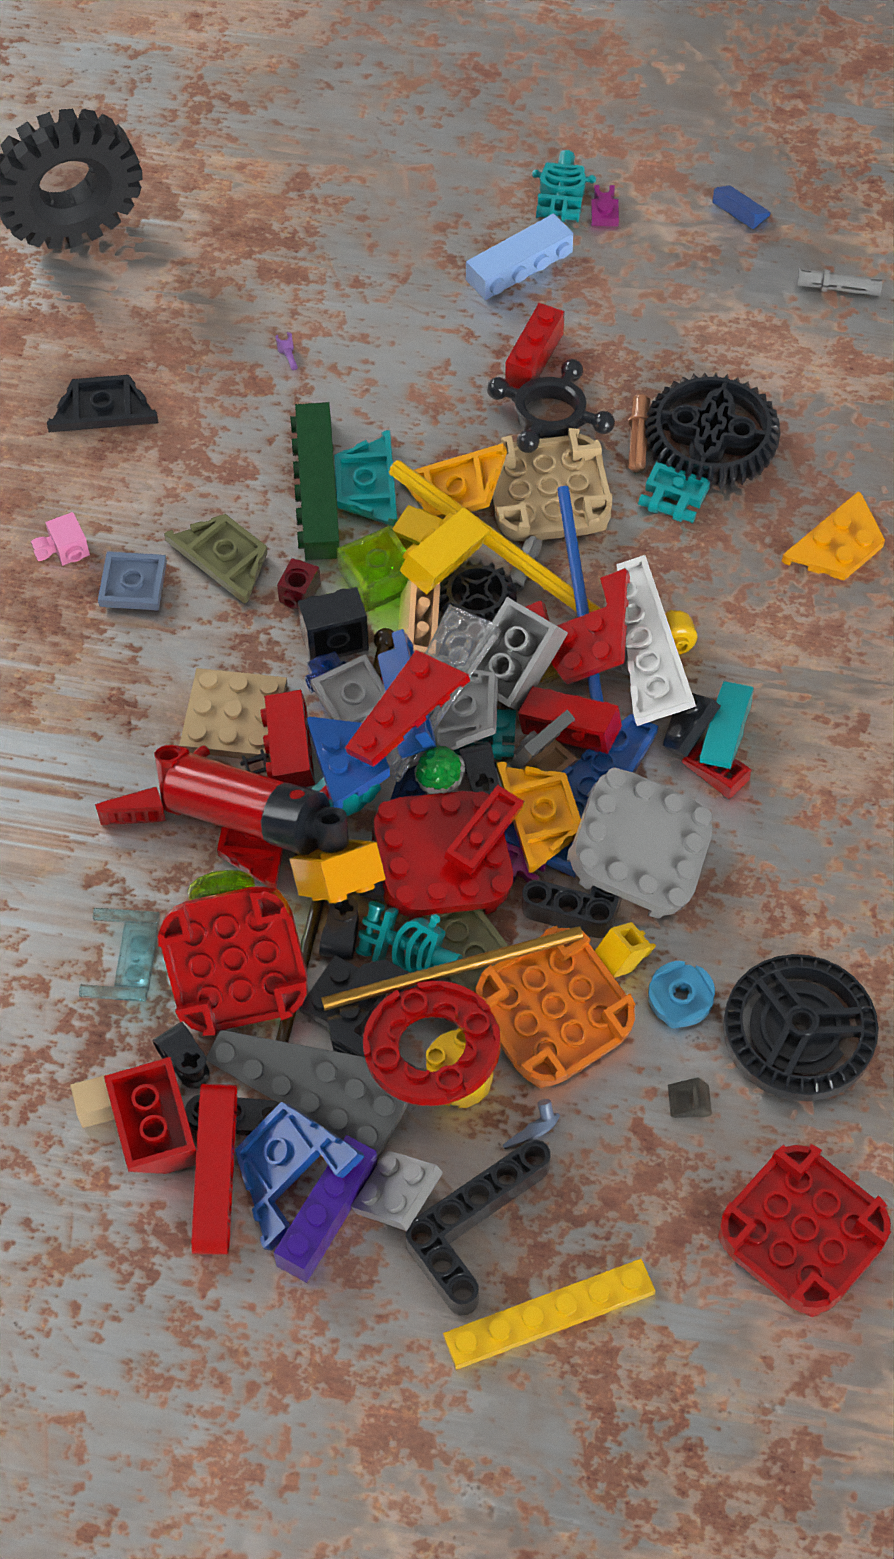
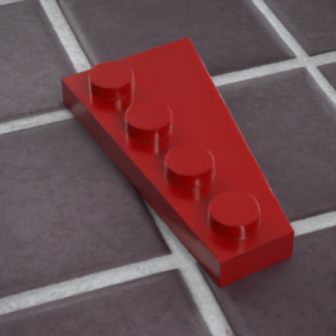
M415 650L346 745L347 754L374 767L404 740L403 736L413 727L418 728L427 720L426 715L438 705L442 707L451 699L450 694L459 686L463 688L471 681L469 675Z

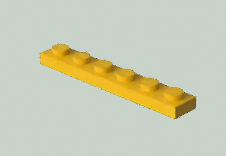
M641 1258L444 1332L443 1338L455 1370L653 1296L655 1295V1288Z

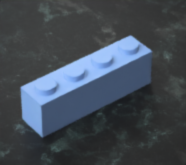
M553 213L467 260L466 281L484 300L498 295L510 286L522 282L528 276L537 271L544 270L548 265L572 253L573 232Z

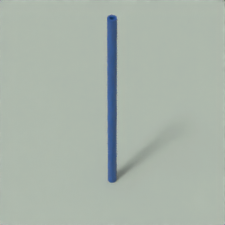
M560 486L557 488L577 617L589 613L570 491L568 486ZM599 673L587 677L591 700L604 702Z

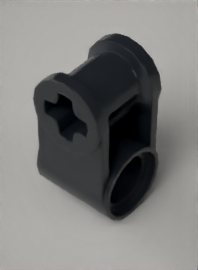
M490 740L459 748L472 792L483 791L482 784L488 783L490 790L483 792L490 795L495 787L499 785L496 772L497 767Z
M347 894L346 900L330 903L326 924L320 940V956L333 958L336 955L344 960L352 961L359 925L358 903L353 896Z
M179 1022L152 1040L162 1059L171 1057L174 1072L182 1084L188 1088L197 1089L201 1087V1084L208 1082L210 1070L206 1064V1056L184 1023Z

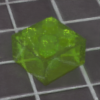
M390 525L337 548L338 570L350 588H358L365 612L400 598V594L409 580L400 572L405 561L402 556L406 549Z

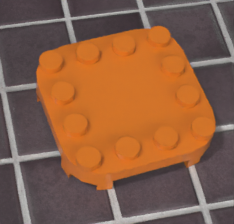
M556 925L546 929L540 937L569 928H558ZM584 932V939L502 961L494 966L489 965L481 973L474 991L490 1006L491 1012L499 1025L502 1050L516 1070L527 1081L532 1082L538 1088L554 1086L566 1081L619 1046L628 1037L635 1021L634 1007L636 1004L631 994L626 995L589 944L591 939Z

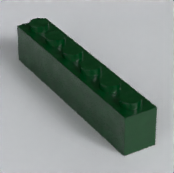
M330 402L295 404L296 416H290L291 433H297V438L292 439L293 456H298L299 461L293 462L294 479H300V484H295L294 488L295 501L301 502V508H296L297 526H303V531L297 532L298 549H304L305 561L341 558Z

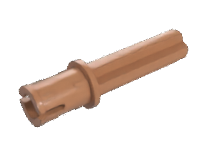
M638 394L633 397L632 416H630L628 421L631 427L628 468L633 473L644 471L646 465L647 438L645 437V432L647 429L645 428V421L649 418L647 412L649 411L650 398L644 394Z

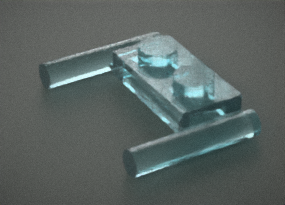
M94 907V921L124 923L114 986L81 984L79 997L146 1002L158 937L157 927L160 921V912Z

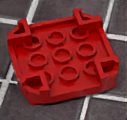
M457 791L444 794L408 796L384 801L379 805L372 827V841L377 842L386 880H383V898L387 907L397 908L399 910L398 913L409 917L408 921L426 915L483 909L486 915L495 912L497 907L506 901L513 884V868L504 833L472 875L444 858L445 851L487 799L488 793L483 791Z
M265 886L243 888L185 901L174 906L166 913L158 932V947L162 949L176 1003L175 1012L180 1022L183 1021L191 1029L202 1032V1036L216 1035L217 1031L276 1018H280L281 1021L292 1017L303 1004L308 991V974L292 910L278 889Z
M811 1143L810 1146L792 1145L785 1147V1145H782L773 1152L771 1159L732 1202L729 1201L721 1218L718 1239L724 1250L735 1262L785 1304L801 1313H805L807 1316L815 1317L835 1306L881 1253L892 1232L890 1231L891 1220L886 1209L888 1205L879 1195L876 1198L872 1197L821 1156L822 1149Z

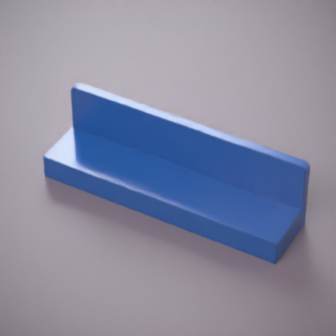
M404 629L392 633L395 648L378 655L385 692L415 652L414 645ZM429 714L426 715L427 720L418 728L413 727L403 736L404 740L397 746L401 758L437 747Z

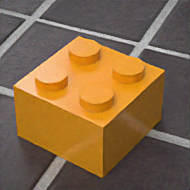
M349 839L347 848L336 853H327L316 848V850L308 855L300 854L289 858L298 895L312 897L313 901L325 899L328 900V903L341 902L347 899L348 893L370 891L375 888V883L386 880L377 842Z

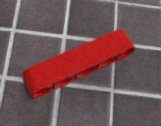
M201 1084L191 1238L192 1254H229L237 1117V1085Z

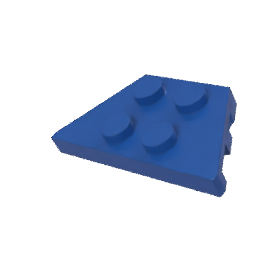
M317 717L306 718L310 737L333 807L342 808L343 801L353 794L359 797L369 791L371 786L380 784L390 777V768L386 756L373 767L347 754L345 747L362 723Z

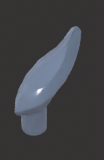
M550 1099L538 1101L537 1104L541 1117L529 1123L524 1130L504 1143V1149L524 1144L529 1140H535L554 1127L560 1114L553 1112Z

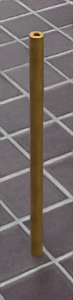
M578 926L321 997L324 1010L333 1009L416 986L418 982L434 981L582 940L584 936L581 927Z

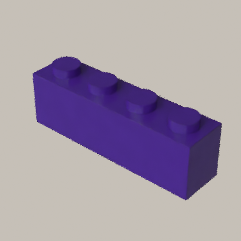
M347 1135L344 1141L361 1151L365 1157L344 1178L336 1176L329 1165H327L274 1251L276 1266L306 1283L350 1213L354 1200L378 1165L377 1152L374 1149Z

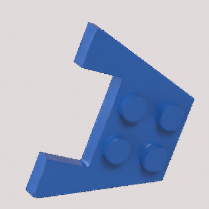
M280 1102L235 1149L245 1188L250 1191L254 1207L252 1208L254 1220L259 1222L262 1236L259 1238L263 1248L272 1251L280 1243L290 1227L289 1222L275 1201L320 1155H322L334 1174L341 1178H344L365 1157L361 1151L284 1102Z

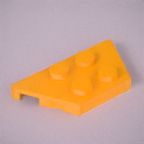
M502 443L417 468L414 471L468 511L473 512L490 506L507 455V448ZM406 487L424 510L441 519L446 517Z
M859 491L786 551L782 556V562L790 565L791 561L809 566L808 571L819 574L825 573L830 577L840 580H846L883 548L885 539L862 493Z
M497 762V772L502 788L525 801L523 808L515 817L513 823L528 871L532 873L574 841L581 817L566 773L557 771L545 772L539 768L526 766V769L523 770L507 767V762Z

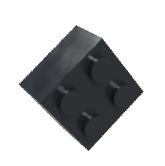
M357 587L339 589L333 593L310 596L298 601L301 636L310 664L369 650L367 615Z

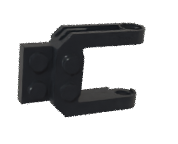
M335 955L305 997L303 1004L299 1007L300 1012L328 1028L333 1051L365 1057L362 1034L373 1010L386 998L387 994L329 1010H324L321 997L405 975L410 972L386 959L362 964L358 968ZM416 985V986H412V987H408V988H405V989H401V990H398V991H399V993H400V992L405 991V990H407V989H410V988H413V987H417V985ZM443 1018L444 1020H446V1021H448V1022H450V1023H452V1024H454V1025H457V1024H455V1023L449 1021L448 1019Z

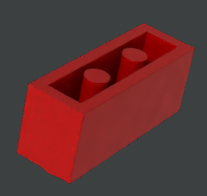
M538 303L505 362V380L510 386L519 389L526 382L540 377L563 335L565 311Z
M532 686L518 712L522 734L529 735L532 731L539 734L562 713L568 710L575 720L560 732L561 734L556 740L573 746L609 753L622 727L618 705Z
M302 690L264 696L265 708L260 711L263 727L268 728V735H263V742L266 754H270L271 762H266L267 776L304 787L315 786L311 738L306 719L308 711Z

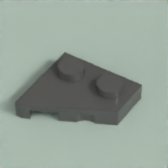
M566 710L539 734L532 731L513 751L516 757L509 765L512 768H523L531 759L548 747L561 734L560 732L575 720L573 715Z

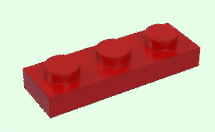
M497 785L445 851L444 858L472 875L521 811L525 801Z

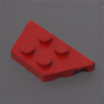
M222 827L217 847L218 856L267 887L276 888L284 849L270 845L264 840Z

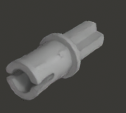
M530 536V538L525 540L521 550L536 560L542 547V541L535 536ZM513 566L510 573L513 584H515L517 591H522L528 576Z

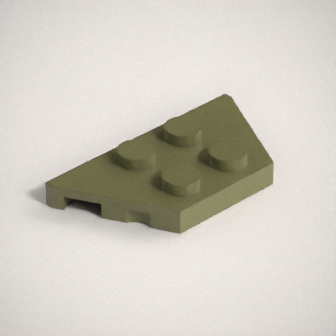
M226 514L213 517L209 521L190 524L191 529L175 534L173 530L164 533L167 543L244 604L248 602L268 554L267 546Z

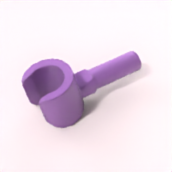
M287 332V340H280L278 335H276L278 352L285 354L291 370H296L298 366L292 352L294 349L292 334Z

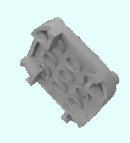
M611 768L598 779L587 795L589 798L573 845L568 850L567 861H571L574 872L580 878L578 883L588 890L592 886H596L648 909V916L660 919L664 915L674 914L690 901L695 892L712 836V813L708 808L701 806L683 794L633 772Z

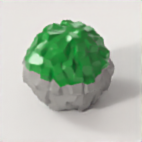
M436 745L437 747L424 751L415 768V779L419 783L420 788L429 794H444L458 789L465 772L463 758L455 754L447 746Z

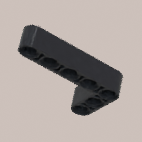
M533 880L525 884L523 888L522 911L527 918L551 926L557 925L558 928L571 929L580 926L587 936L603 938L614 926L622 898L612 893H606L596 886H592L591 892L588 894L542 880ZM540 898L543 901L540 903H534L530 901V899ZM567 906L573 908L574 911L566 912L561 908ZM600 915L605 917L606 919L598 921L593 919L592 917Z
M529 1140L417 1216L406 1231V1248L449 1309L455 1314L468 1315L477 1308L479 1303V1285L450 1243L545 1178L550 1169L551 1154L548 1145L543 1141ZM530 1156H538L543 1162L539 1165H532L526 1159ZM503 1175H510L515 1178V1181L512 1184L505 1185L498 1181V1178ZM475 1194H481L488 1200L482 1204H475L470 1198ZM451 1213L459 1217V1220L453 1224H447L441 1220L444 1215ZM419 1233H425L431 1239L424 1244H419L413 1240V1237ZM438 1261H446L451 1264V1268L445 1272H439L433 1268V1265ZM458 1289H467L472 1293V1296L467 1300H459L453 1294Z

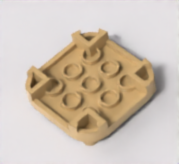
M569 428L568 436L540 439L539 446L534 452L524 453L518 448L517 442H513L512 435L501 438V443L499 444L503 443L506 446L507 455L492 497V505L497 526L506 539L510 542L525 541L530 536H535L539 540L565 537L557 488L560 486L569 487L577 536L602 532L607 529L608 521L611 518L612 494L609 491L602 459V446L598 439L594 441L590 437L580 434V429Z

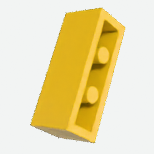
M464 507L456 514L449 513L441 521L440 527L437 530L431 528L423 536L418 546L412 544L402 556L405 561L400 572L426 595L481 548L490 531Z

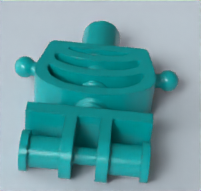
M570 150L561 151L558 163L547 162L542 172H539V170L532 171L534 178H540L541 193H538L537 219L539 217L546 218L554 213L556 216L561 217L562 222L574 220L579 223L582 197L585 194V183H595L596 177L594 175L585 177V167L574 165L575 154Z
M374 901L369 902L368 915L364 916L362 920L367 929L359 930L358 937L361 939L355 952L359 955L371 956V948L375 944L371 961L384 960L389 944L393 946V964L410 973L462 959L461 954L441 947L445 931L436 925L440 922L438 914H432L430 921L424 918H415L405 923L398 932H395L393 929L399 910L394 907L386 910L383 920H380L381 913L385 910V905ZM412 927L417 928L418 930L411 938L407 937ZM374 929L380 931L379 934L373 932ZM427 934L426 938L421 942L423 935Z

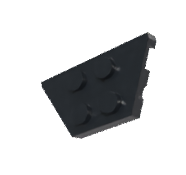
M127 374L72 379L67 387V393L61 397L57 404L58 410L53 419H48L47 428L50 433L157 424L159 422L155 409H151L142 391L136 388L135 382Z

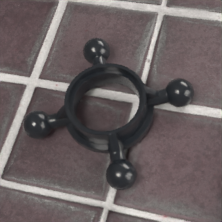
M568 359L562 364L561 378H535L523 384L519 389L509 386L508 382L502 377H494L488 382L487 393L492 399L501 400L507 397L511 398L515 403L519 423L524 429L517 437V446L522 452L532 453L538 448L540 439L568 436L569 428L578 429L587 423L591 424L594 430L600 434H607L614 428L615 419L610 412L600 411L595 414L586 411V397L583 391L576 384L572 383L579 380L583 374V366L578 360ZM550 398L569 404L575 411L565 419L547 421L534 417L528 412L526 406L535 400Z

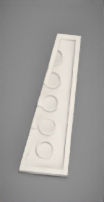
M645 555L617 564V571L626 568L630 574V583L627 586L628 607H626L625 625L627 626L626 648L633 714L637 726L696 707Z

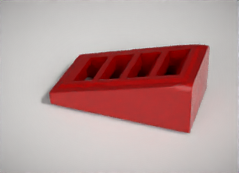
M702 740L690 751L687 757L682 759L681 763L730 800L750 780L752 769L734 758L731 769L724 768L720 773H717L715 771L719 766L712 765L708 768L705 766V763L694 760L702 752L704 745ZM729 773L733 775L730 779L726 778Z
M157 787L95 804L101 825L166 821Z

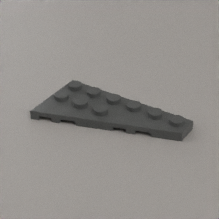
M225 1030L219 1032L206 1056V1061L272 1100L291 1105L344 1140L347 1135L374 1149L377 1152V1160H379L409 1104L388 1094L376 1083L368 1070L365 1057ZM414 1067L415 1069L421 1071L427 1070L425 1068Z

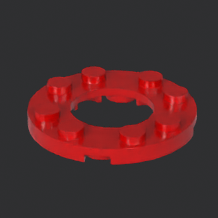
M445 981L418 982L417 987L400 993L398 990L391 993L373 1010L366 1023L363 1035L365 1061L376 1083L393 1097L407 1103L422 1106L449 1104L474 1093L493 1073L499 1060L501 1049L499 1025L487 1002L474 991L459 984ZM429 1017L445 1018L457 1024L464 1033L466 1040L464 1053L453 1065L444 1066L434 1072L417 1070L408 1065L400 1055L398 1047L401 1035L409 1025L419 1019Z

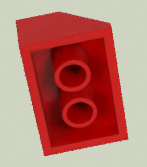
M171 1057L104 1076L128 1172L169 1174L196 1166V1148Z

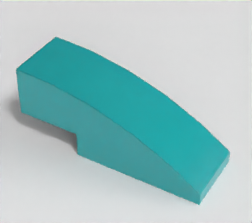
M723 681L716 701L721 707L709 723L700 756V763L731 769L744 734L745 722L752 705L754 687Z

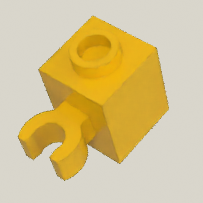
M632 922L611 928L595 949V952L614 978L633 972L641 960L648 957L656 947L654 943L650 944L644 937L646 933L638 930Z

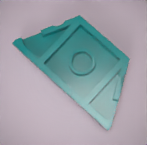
M390 430L381 432V438L370 443L364 440L356 444L352 449H345L334 455L337 507L394 526L397 522L394 477L389 474V468L393 464Z

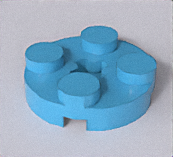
M684 961L669 962L656 970L649 984V1005L654 1014L670 1028L676 1029L681 1026L687 1027L698 1024L708 1016L714 1004L715 986L713 980L703 968L697 965L696 967L685 965ZM680 988L681 991L688 990L690 993L687 995V999L681 1000L674 997L675 989Z

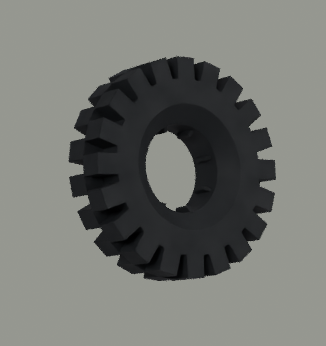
M73 108L60 109L58 122L56 123L50 112L37 116L39 129L35 130L28 121L16 128L21 141L8 135L0 144L4 153H0V218L6 229H10L12 235L20 241L26 238L28 245L39 248L45 241L48 249H61L65 237L70 248L83 244L82 234L87 232L91 241L103 236L104 234L99 226L102 223L109 229H114L122 222L117 212L128 215L135 206L131 198H139L142 188L139 181L143 180L142 168L125 131L119 124L115 125L112 118L104 114L98 118L95 111L82 109L77 118ZM79 161L88 165L89 170L84 179L71 189L61 192H48L40 187V182L44 175L61 163Z

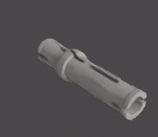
M799 268L797 286L820 288L824 292H827V290H838L880 296L882 279L830 272L828 269L814 271Z

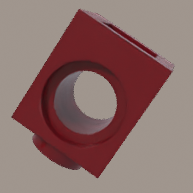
M291 558L277 584L279 602L295 609L298 608V601L315 596L321 585L319 566Z

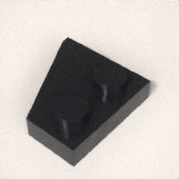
M692 693L696 707L672 714L662 744L670 752L684 757L688 756L721 707L715 700Z

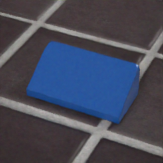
M730 185L714 189L712 202L752 229L771 215L770 211Z

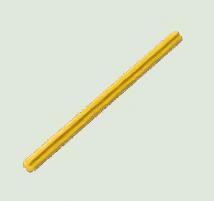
M396 460L390 466L389 474L445 516L449 513L456 514L463 508L462 505L401 460ZM472 514L490 530L483 544L577 612L572 586ZM587 598L589 613L601 609Z

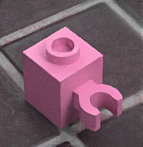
M73 512L45 522L49 537H38L31 541L34 548L33 552L38 561H43L56 552L63 566L71 562H77L90 555L86 537Z

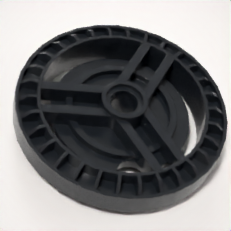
M800 954L776 956L750 968L733 987L726 1004L723 1021L724 1040L729 1055L742 1074L760 1089L774 1096L795 1101L822 1100L838 1095L851 1087L862 1077L869 1066L877 1045L879 1031L877 1013L873 1002L865 988L852 974L826 959ZM787 979H803L821 984L836 993L847 1004L848 1008H844L837 997L821 986L803 981L788 982ZM775 982L776 986L769 989L767 985ZM757 992L761 996L753 1007L749 1026L752 1042L764 1060L758 1056L748 1042L742 1018L745 1006ZM850 1019H855L857 1026H851ZM801 1023L808 1029L799 1030L793 1024ZM858 1037L856 1050L837 1069L822 1075L796 1076L818 1074L830 1069L844 1055L839 1048V1042L846 1038Z

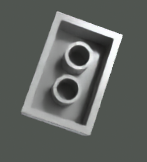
M507 597L465 668L495 673L498 678L497 700L519 711L532 686L537 687L568 632Z

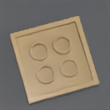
M196 668L179 746L187 748L189 752L193 753L201 745H205L209 748L210 755L241 759L242 755L246 759L260 755L261 749L266 754L263 735H268V728L263 727L260 710L265 708L264 696L286 692L288 685L287 677ZM270 754L269 758H266L268 762H271Z

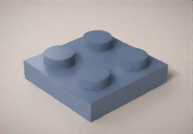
M107 551L98 596L99 607L159 610L167 565L166 555Z

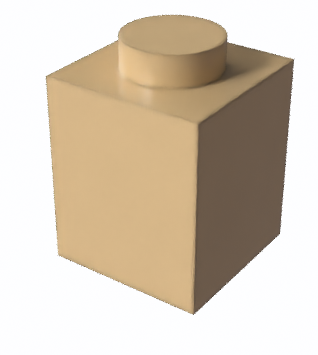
M104 1076L70 1085L77 1116L82 1128L114 1120Z

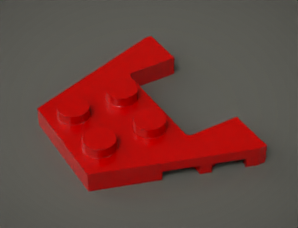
M626 568L600 577L607 602L605 607L556 625L568 632L551 663L566 684L624 664L627 630L625 615L626 607H628L627 586L630 583V574ZM542 601L525 606L550 622L546 605Z

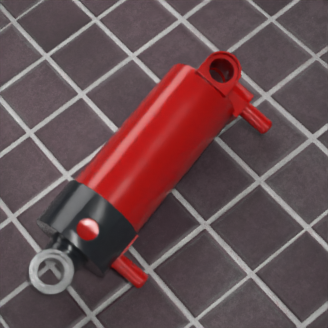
M164 745L154 752L161 802L164 810L178 816L184 814L264 840L270 845L301 855H308L316 850L317 847L323 852L336 853L344 850L349 845L347 814L341 808L330 807V797L326 785L320 791H316L291 782H282L206 758L210 755V750L205 745H201L193 753L189 752V749L178 745Z

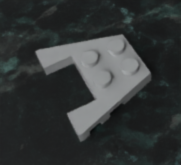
M458 667L459 670L469 675L471 681L463 688L459 686L450 694L451 699L442 707L439 705L435 707L434 737L436 745L447 746L453 751L496 733L498 678L495 673ZM424 751L401 758L400 763L403 768L407 769L416 766Z

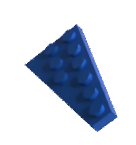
M630 714L621 721L622 727L608 754L588 749L572 767L568 766L562 771V773L567 775L581 818L589 798L587 795L601 776L606 774L611 768L636 772L658 733V725L648 722L637 726L634 715ZM512 821L504 832L506 843L521 848ZM571 842L548 860L546 865L575 878L577 874L572 868L571 861H567L568 850L573 845V842Z

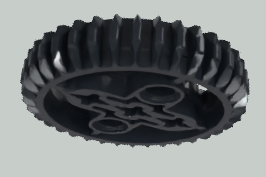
M704 372L702 377L699 378L693 374L690 380L682 377L680 383L673 381L670 387L665 386L662 393H658L655 401H652L647 412L649 418L645 421V428L647 429L645 437L647 438L648 451H652L653 459L667 467L675 468L677 473L681 470L685 471L686 481H688V477L691 474L696 475V480L699 481L702 477L706 478L710 482L709 489L712 485H718L721 490L724 484H728L732 488L735 481L743 485L746 478L753 480L756 474L761 475L764 468H768L771 460L775 457L781 434L777 410L773 409L772 401H767L766 394H759L758 387L750 388L749 381L742 384L739 377L735 380L729 379L728 374L724 378L718 377L717 373L713 377H708ZM704 399L701 407L681 405L688 401ZM736 405L747 410L757 420L762 430L756 429L755 423L750 418L735 415ZM663 430L669 431L671 438L675 442L690 446V458L677 451L668 442ZM724 453L735 456L747 455L736 461L720 463Z

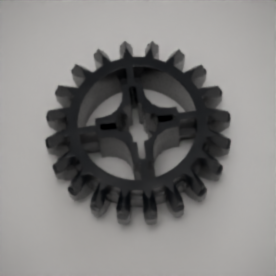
M468 560L465 567L460 565L440 582L439 611L441 612V617L443 621L448 620L450 628L458 626L460 633L467 629L470 630L472 636H474L476 631H481L485 635L505 599L509 597L517 602V588L513 584L511 575H505L503 567L495 570L493 562L485 566L482 560L477 565H473ZM494 592L500 597L498 602L493 600L492 594ZM456 594L461 596L462 601L459 604L454 599Z

